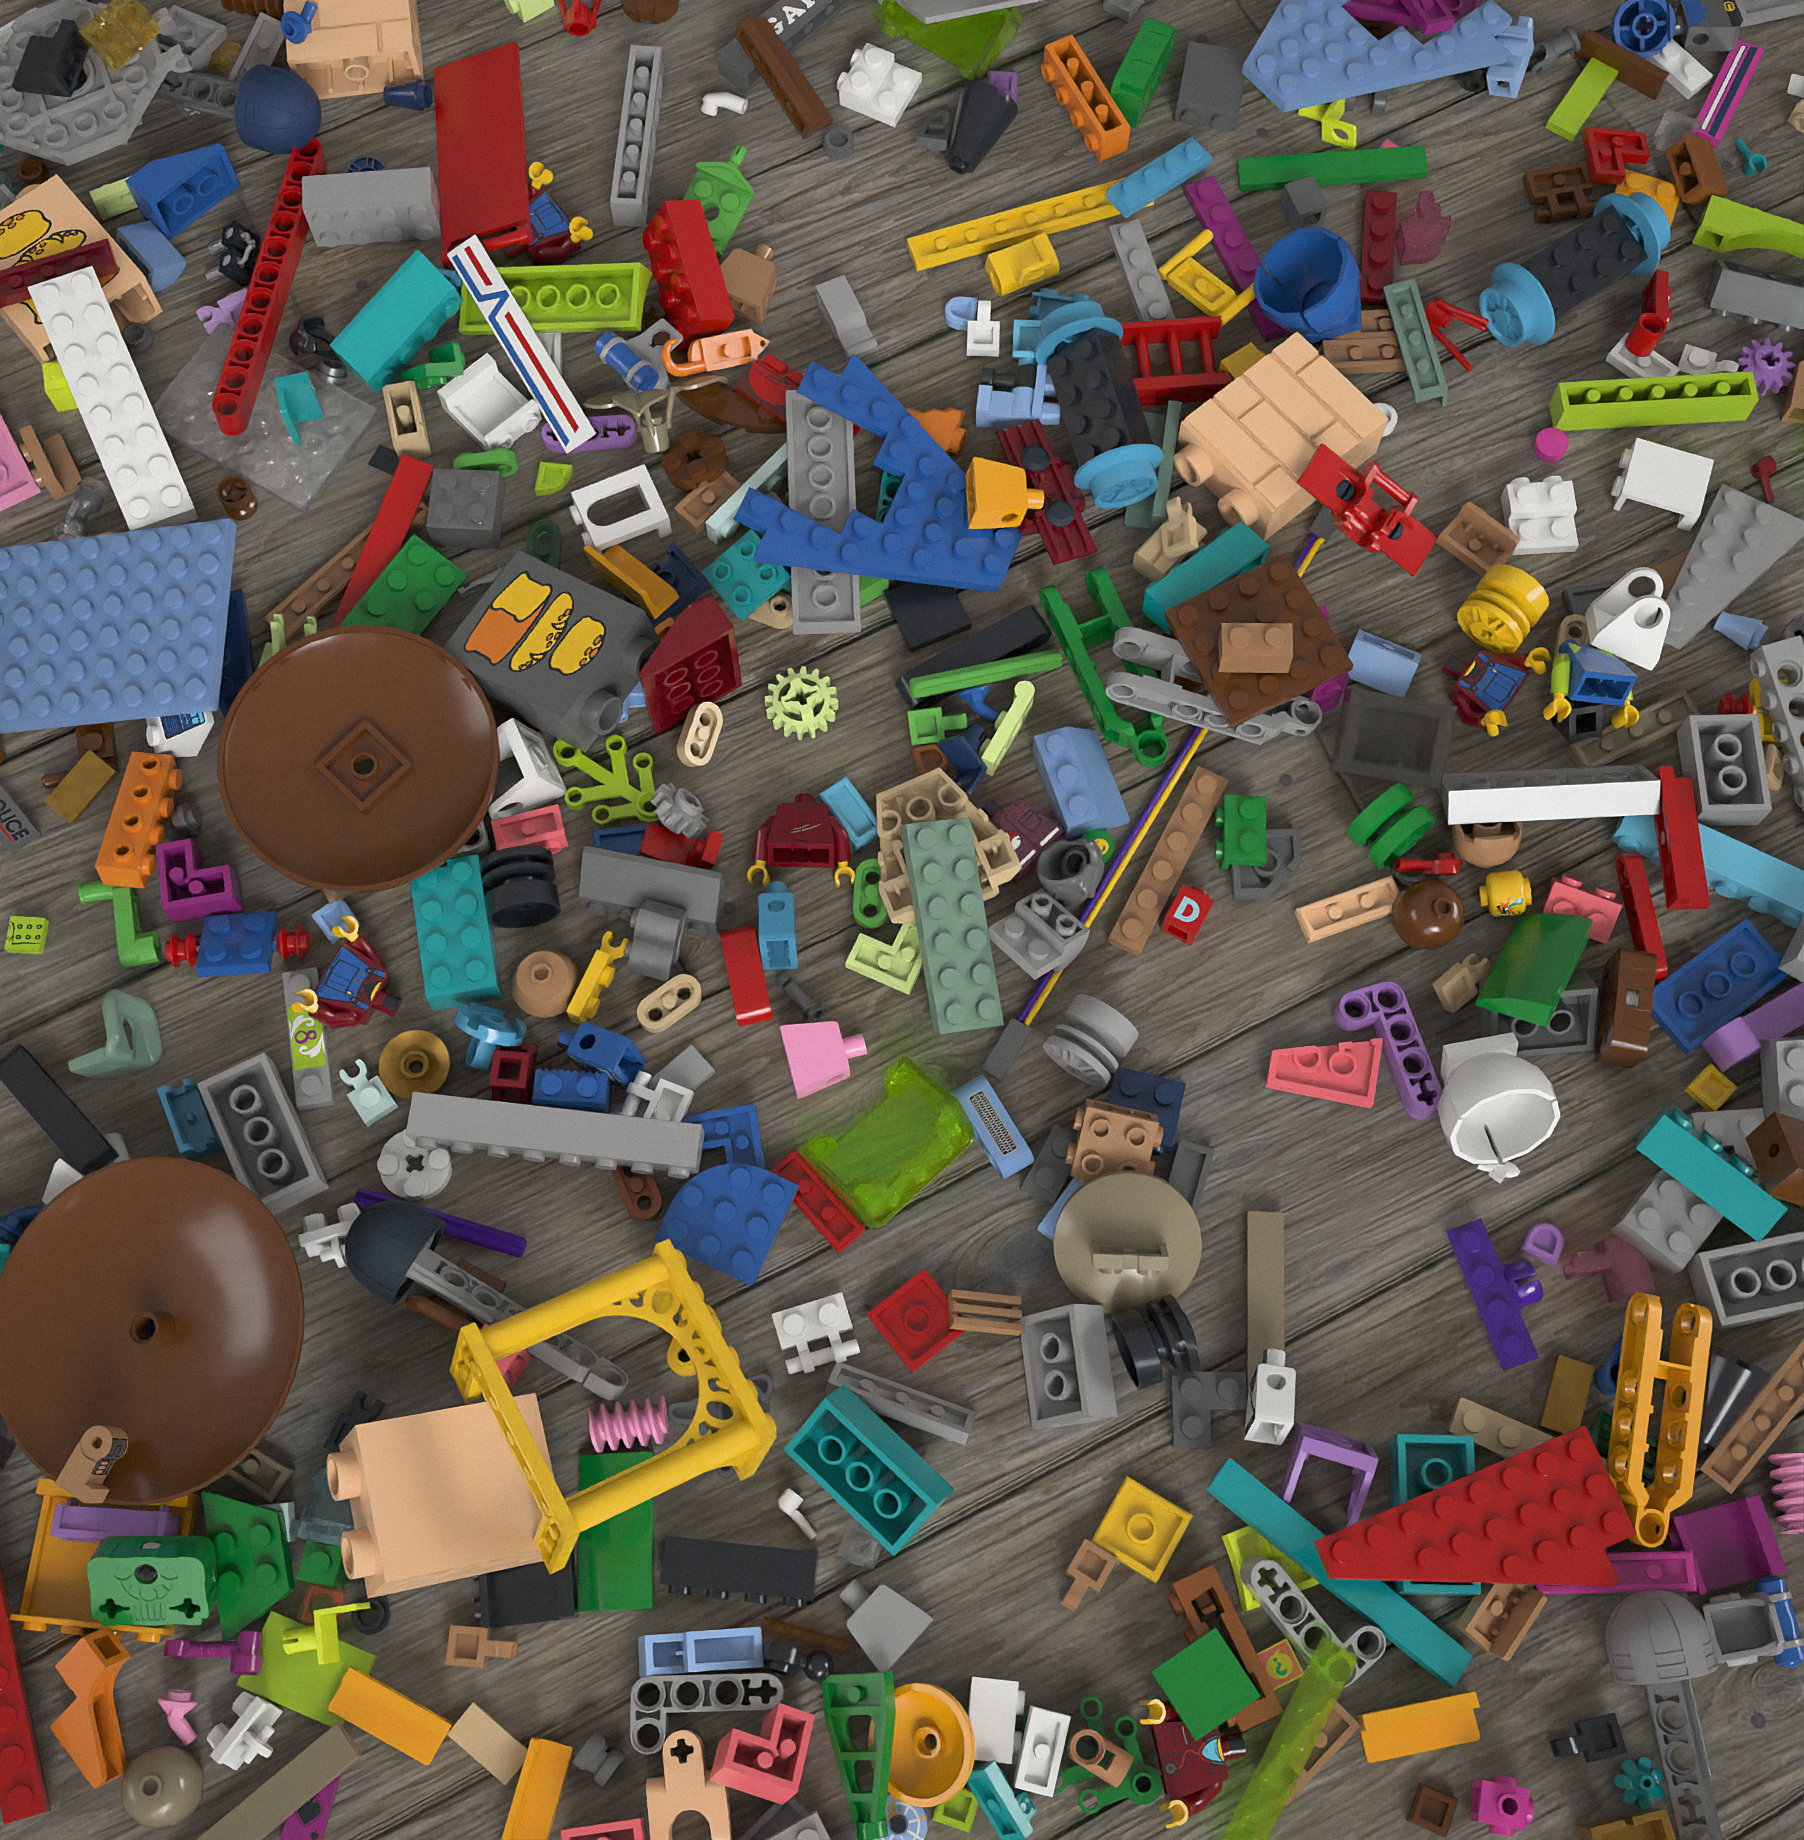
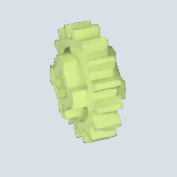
M805 666L801 667L798 674H795L792 668H788V677L786 678L777 674V685L769 684L768 693L770 695L765 696V706L769 707L766 709L767 718L774 719L773 728L777 730L783 726L784 736L786 737L792 731L797 732L798 740H802L805 732H808L812 738H815V729L817 728L826 732V720L834 722L836 718L833 710H838V699H835L837 697L836 687H829L830 678L826 676L820 680L818 669H815L811 674H807ZM789 689L787 695L782 696ZM821 710L820 713L814 717L816 711Z

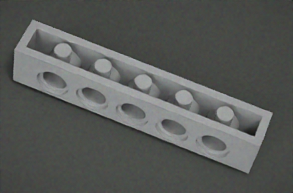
M630 45L610 197L613 222L617 226H646L665 73L662 48L658 46Z
M1801 635L1761 646L1750 654V669L1753 676L1758 678L1761 686V701L1764 708L1769 710L1773 722L1772 734L1775 740L1780 742L1784 754V769L1792 777L1795 786V801L1799 807H1802L1804 812V747L1800 743V735L1804 736V643ZM1778 671L1783 672L1787 676L1788 685L1778 679ZM1789 703L1794 704L1798 708L1799 717L1791 714Z

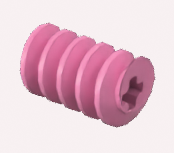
M664 1395L660 1396L658 1407H654L650 1398L647 1397L645 1398L643 1409H639L635 1400L632 1399L630 1400L628 1411H624L620 1402L617 1401L615 1402L613 1413L609 1414L603 1403L600 1404L598 1415L594 1416L589 1406L590 1436L597 1453L603 1452L606 1441L611 1450L617 1451L621 1439L626 1448L631 1449L634 1446L636 1437L641 1446L646 1447L649 1444L651 1435L656 1444L660 1445L664 1442L665 1433L669 1432Z
M1804 1453L1770 1455L1768 1457L1769 1463L1780 1466V1468L1770 1472V1477L1782 1482L1773 1486L1771 1490L1773 1494L1784 1497L1773 1503L1774 1509L1785 1512L1784 1515L1775 1518V1524L1787 1528V1530L1780 1532V1534H1804Z

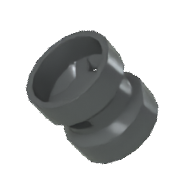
M596 1731L579 1751L573 1764L581 1771L588 1770L593 1772L594 1781L604 1788L621 1768L628 1755L619 1748L610 1749V1746L607 1744V1738Z

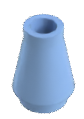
M1722 611L1714 626V630L1721 632L1746 651L1749 648L1755 651L1762 644L1769 627L1762 624L1763 620Z

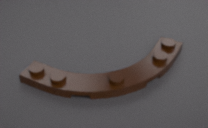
M660 299L644 301L645 330L660 319H665L668 322L665 309L661 307ZM667 332L656 333L650 346L654 348L656 345H664L670 339V335ZM675 347L670 352L671 359L675 364L688 362L685 350H677ZM667 372L670 381L677 378ZM714 382L691 390H681L675 395L691 410L719 425L724 426L726 423L745 428L746 432L787 433L786 423L746 396L731 392Z

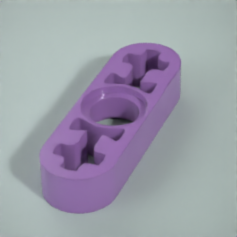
M627 415L587 417L591 426L598 431V435L592 440L585 441L570 452L628 448L637 439L635 423ZM545 423L542 427L541 435L546 449L552 453H566L559 440H553L555 433L549 423ZM624 427L626 430L624 435L618 436L619 428ZM603 428L608 429V438H605Z

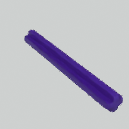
M359 1188L353 1203H356L359 1209L365 1210L371 1205L382 1201L404 1200L365 1188ZM417 1205L447 1223L443 1235L518 1258L522 1257L525 1252L527 1240L524 1237Z

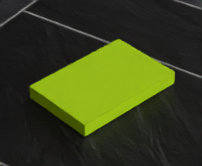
M271 1611L261 1631L263 1633L260 1656L263 1657L261 1675H241L236 1685L330 1727L340 1723L345 1728L348 1721L329 1711L328 1706L339 1689L349 1667L354 1666L369 1675L377 1656L338 1639L339 1662L319 1665L317 1649L289 1655L285 1652L283 1644L298 1642V1638L283 1640L284 1631L289 1628L295 1629L307 1627L308 1625L278 1612Z

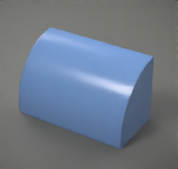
M150 220L117 228L115 242L144 274L153 293L167 288L181 275L187 261Z

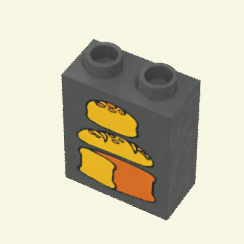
M518 550L443 646V649L460 661L472 674L490 704L586 753L599 734L606 735L617 726L623 712V702L640 681V671L661 641L643 609Z

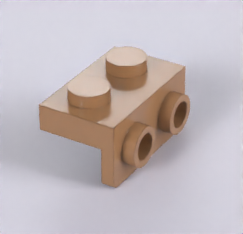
M31 424L18 429L24 441L19 444L20 449L28 463L33 461L36 467L31 470V473L39 488L46 486L55 501L85 488V484L61 434L42 441Z
M1467 501L1462 506L1457 517L1444 529L1436 540L1437 544L1482 577L1491 566L1505 564L1520 542V538L1510 528L1501 525L1489 516L1484 509L1470 501Z
M1482 1583L1481 1594L1473 1597L1455 1626L1483 1651L1504 1661H1509L1531 1625L1539 1616L1548 1598L1542 1592L1530 1588L1526 1584Z

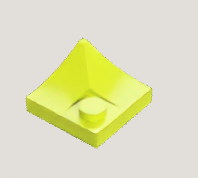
M1249 1525L1222 1536L1234 1572L1243 1612L1261 1606L1240 1578L1241 1564L1250 1556L1259 1555L1278 1563L1300 1591L1319 1584L1318 1581ZM1260 1568L1258 1572L1261 1578L1258 1581L1273 1588L1275 1585L1270 1584L1263 1575L1266 1569Z

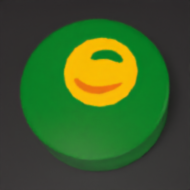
M1093 829L1082 835L1081 838L1095 840L1101 849L1103 863L1111 858L1114 841L1108 832L1102 829Z

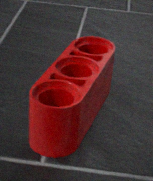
M754 924L719 930L738 1027L773 1020Z

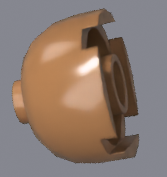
M1523 822L1455 824L1451 827L1452 845L1462 859L1478 868L1488 869L1510 860L1518 850L1522 839Z

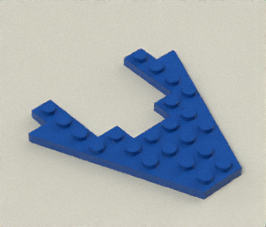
M851 355L841 376L811 361L796 392L883 438V443L873 465L901 479V482L882 524L852 509L840 534L749 487L734 520L764 535L752 560L759 563L996 593L1003 582L1022 535L1015 527L968 529L966 474L856 355Z

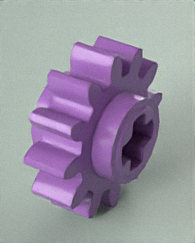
M1766 338L1761 346L1755 339L1752 340L1748 348H1742L1736 362L1739 364L1737 371H1753L1756 387H1759L1761 395H1764L1768 388L1777 394L1782 386L1788 385L1793 377L1792 372L1796 368L1795 363L1788 362L1793 353L1790 351L1782 353L1783 343L1780 342L1773 347L1769 338Z

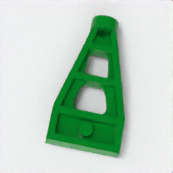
M893 1671L831 1674L822 1681L824 1716L853 1822H856L857 1839L884 1838L888 1836V1824L885 1813L896 1717ZM868 1714L874 1721L873 1742L868 1750H859L852 1743L848 1729V1719L851 1715ZM856 1760H871L874 1764V1781L871 1791H862L860 1789L855 1769Z

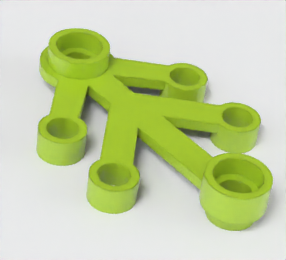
M612 735L605 742L607 753L611 756L613 774L583 755L582 751L560 739L555 742L553 753L560 765L565 767L575 766L603 784L583 789L579 787L569 788L565 792L564 798L570 809L580 810L587 802L623 797L630 803L610 808L607 805H599L594 808L592 818L597 827L607 828L615 820L637 817L641 822L647 824L660 821L655 811H645V807L652 804L651 799L655 793L652 777L654 762L650 754L642 752L633 758L634 770L639 774L640 792L629 785L624 756L627 746L622 736ZM613 743L622 744L619 750H612L610 748ZM566 751L574 752V756L571 758H564L563 754ZM642 760L649 762L646 768H640L637 765ZM575 794L581 796V799L576 803L569 801L571 796ZM602 812L609 814L606 820L600 821L597 819V816Z

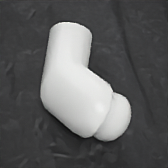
M729 92L708 93L702 98L701 111L715 116L719 106L743 115L747 109L748 100Z

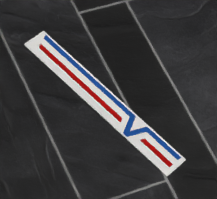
M476 234L450 251L447 256L532 397L538 403L541 412L565 452L569 453L594 436L596 432Z

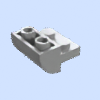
M1040 888L1018 901L1014 913L990 926L988 932L990 940L1036 980L1052 969L1057 973L1065 969L1084 947L1090 930L1043 888Z

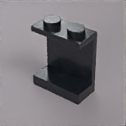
M574 1547L565 1567L552 1574L549 1573L544 1561L473 1576L474 1582L479 1581L480 1597L474 1598V1614L476 1621H481L482 1628H499L579 1618Z

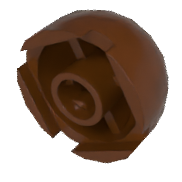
M1429 879L1414 882L1398 893L1392 905L1395 917L1393 922L1395 931L1402 941L1415 949L1433 950L1443 947L1459 934L1464 925L1465 909L1462 899L1454 888L1442 881Z

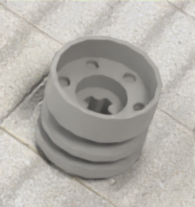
M1079 994L1064 1013L1063 1018L1067 1025H1056L1053 1029L1054 1035L1048 1036L1043 1044V1048L1047 1055L1066 1072L1089 1085L1103 1088L1110 1081L1111 1076L1109 1073H1115L1118 1069L1119 1064L1115 1057H1126L1137 1041L1139 1034L1132 1023L1117 1010L1092 996Z

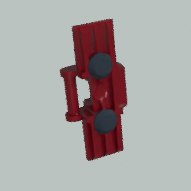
M1036 419L997 430L996 435L1009 465L1022 468L1025 471L1027 488L1044 491L1042 509L1034 512L1033 519H1031L1027 510L1021 524L1018 526L1019 533L1022 536L1039 533L1053 566L1096 553V546L1081 515L1086 508L1085 498L1081 489L1077 488L1074 484V474L1069 462L1060 461L1059 457L1055 456L1040 420Z

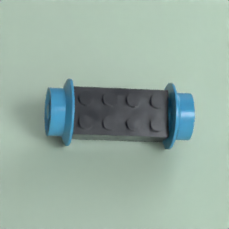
M1634 192L1628 196L1610 193L1603 196L1595 206L1594 217L1521 265L1505 262L1495 267L1490 277V287L1485 289L1479 298L1481 316L1489 320V323L1486 325L1497 340L1510 347L1518 346L1522 342L1532 345L1546 343L1554 334L1555 322L1627 274L1645 276L1656 269L1660 260L1661 250L1670 241V225L1666 214L1660 205L1645 193Z
M1080 301L1062 306L1042 320L1040 331L1043 339L1037 345L1034 356L1039 365H1047L1072 442L1079 469L1074 475V484L1082 491L1091 492L1095 505L1101 509H1117L1135 504L1150 496L1158 488L1159 483L1155 470L1162 463L1164 454L1162 449L1154 445L1120 342L1123 336L1122 325L1113 318L1105 317L1101 305L1093 301Z

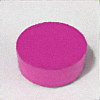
M1545 428L1538 433L1533 449L1540 459L1547 462H1555L1564 456L1569 441L1563 431L1557 428Z

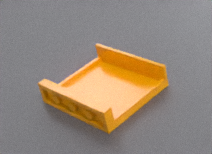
M39 1478L36 1494L43 1495V1501L20 1614H11L10 1620L23 1621V1630L46 1632L47 1624L61 1625L60 1633L84 1635L85 1628L100 1630L107 1627L101 1625L100 1619H93L90 1603V1586L87 1578V1564L100 1543L63 1541L50 1536L56 1504L67 1505L68 1499H74L79 1501V1506L158 1512L161 1505L171 1507V1515L180 1517L177 1536H192L199 1496L191 1493L167 1502L148 1505L83 1503L56 1485L53 1480ZM176 1624L147 1626L117 1625L108 1627L117 1639H122L123 1631L137 1633L136 1641L160 1643L161 1635L174 1636Z

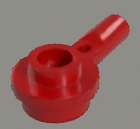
M1455 853L1434 854V860L1422 861L1419 858H1397L1394 866L1397 872L1421 871V874H1428V876H1446L1460 874L1459 866L1463 865L1462 859H1455Z

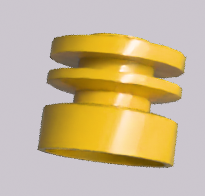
M1497 564L1489 568L1478 583L1476 591H1473L1457 612L1458 623L1474 642L1485 649L1498 653H1515L1530 632V628L1534 627L1549 606V598L1544 588L1523 570L1511 565Z

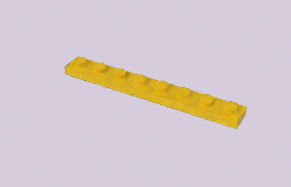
M1124 178L907 238V248L916 272L1017 244L1044 232L1049 235L1120 215L1121 213L1105 195L1110 187ZM1154 201L1145 207L1154 205Z

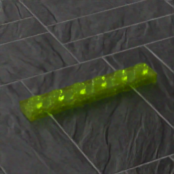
M1323 1636L1321 1637L1220 1840H1268L1358 1659L1356 1654Z

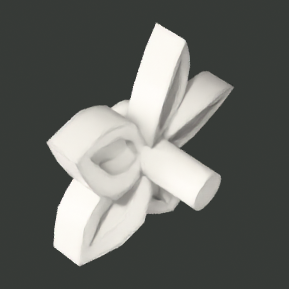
M1498 1154L1496 1156L1498 1163L1479 1164L1477 1169L1488 1171V1175L1498 1183H1501L1505 1177L1512 1178L1520 1173L1518 1167L1508 1161L1502 1163Z

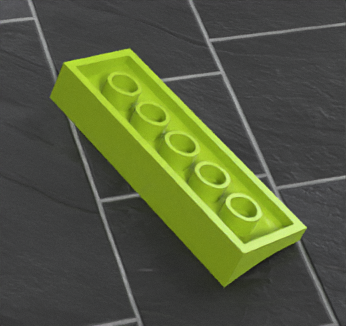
M640 262L496 267L535 333L641 331L643 306L652 272ZM462 280L461 298L463 303L460 305L459 332L463 335H495Z

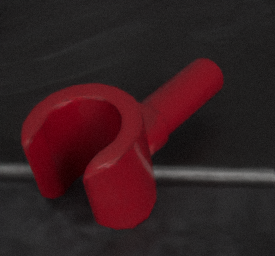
M1770 455L1759 459L1751 467L1752 476L1755 479H1759L1760 484H1762L1766 504L1775 502L1769 475L1776 472L1777 465L1774 458Z

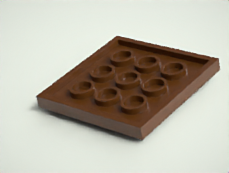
M1286 554L1180 603L1164 613L1165 620L1230 729L1351 671L1354 665ZM1221 623H1292L1293 658L1289 673L1218 672V638Z

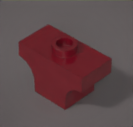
M522 1042L518 1046L500 1045L499 1050H494L489 1086L492 1090V1101L531 1104L538 1053L536 1043Z

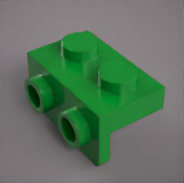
M450 342L429 350L430 363L401 372L402 382L415 381L417 390L435 388L434 386L447 384L446 380L464 375L465 357L462 350H460L459 342Z
M1224 795L1221 807L1216 806L1214 814V826L1220 827V839H1215L1214 858L1220 860V870L1227 871L1229 865L1265 866L1266 796Z

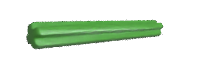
M1057 649L912 678L909 680L908 689L913 698L935 695L1058 669L1062 666L1063 657Z

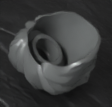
M1078 838L1069 842L1065 839L1051 842L1045 850L1040 852L1036 863V871L1040 879L1041 888L1062 906H1072L1075 903L1081 904L1086 898L1095 897V890L1104 873L1103 856L1095 840Z

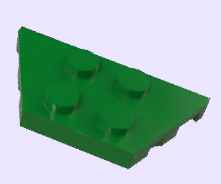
M207 1491L201 1493L207 1536L215 1547L219 1585L217 1604L223 1641H229L238 1637L240 1631L245 1629L254 1620L261 1618L270 1610L272 1605L277 1601H281L295 1590V1581L284 1512L270 1507H260L247 1500L220 1495V1492Z

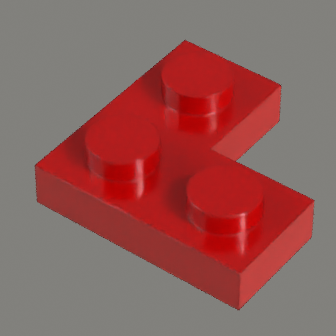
M1586 127L1582 134L1591 182L1621 185L1626 177L1623 163L1645 165L1650 157L1645 132Z

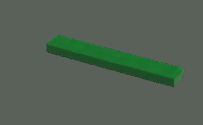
M1425 145L1238 158L1237 173L1239 191L1282 189L1284 185L1294 179H1304L1310 176H1314L1318 186L1425 179L1428 175Z

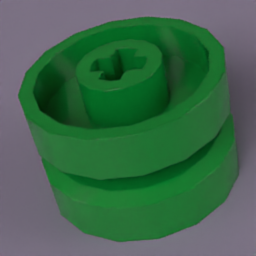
M1402 782L1392 786L1374 800L1352 822L1346 831L1347 837L1357 847L1367 846L1372 843L1369 847L1367 858L1378 870L1389 866L1397 857L1402 856L1411 849L1436 820V817L1425 805L1409 809L1413 804L1415 795Z

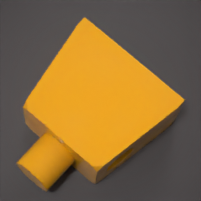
M973 457L965 475L968 529L1017 527L1021 524L1027 509H1042L1044 491L1027 488L1026 473L1022 468Z

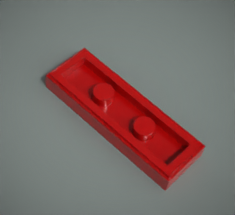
M795 1148L769 1170L800 1185L792 1203L838 1255L866 1231L865 1227Z

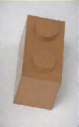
M1221 623L1218 638V672L1289 673L1293 658L1292 623Z

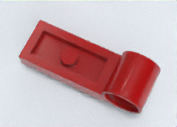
M1656 269L1642 292V314L1625 340L1627 350L1638 357H1647L1652 353L1669 323L1672 312L1668 308V301L1672 288L1668 286L1669 272Z

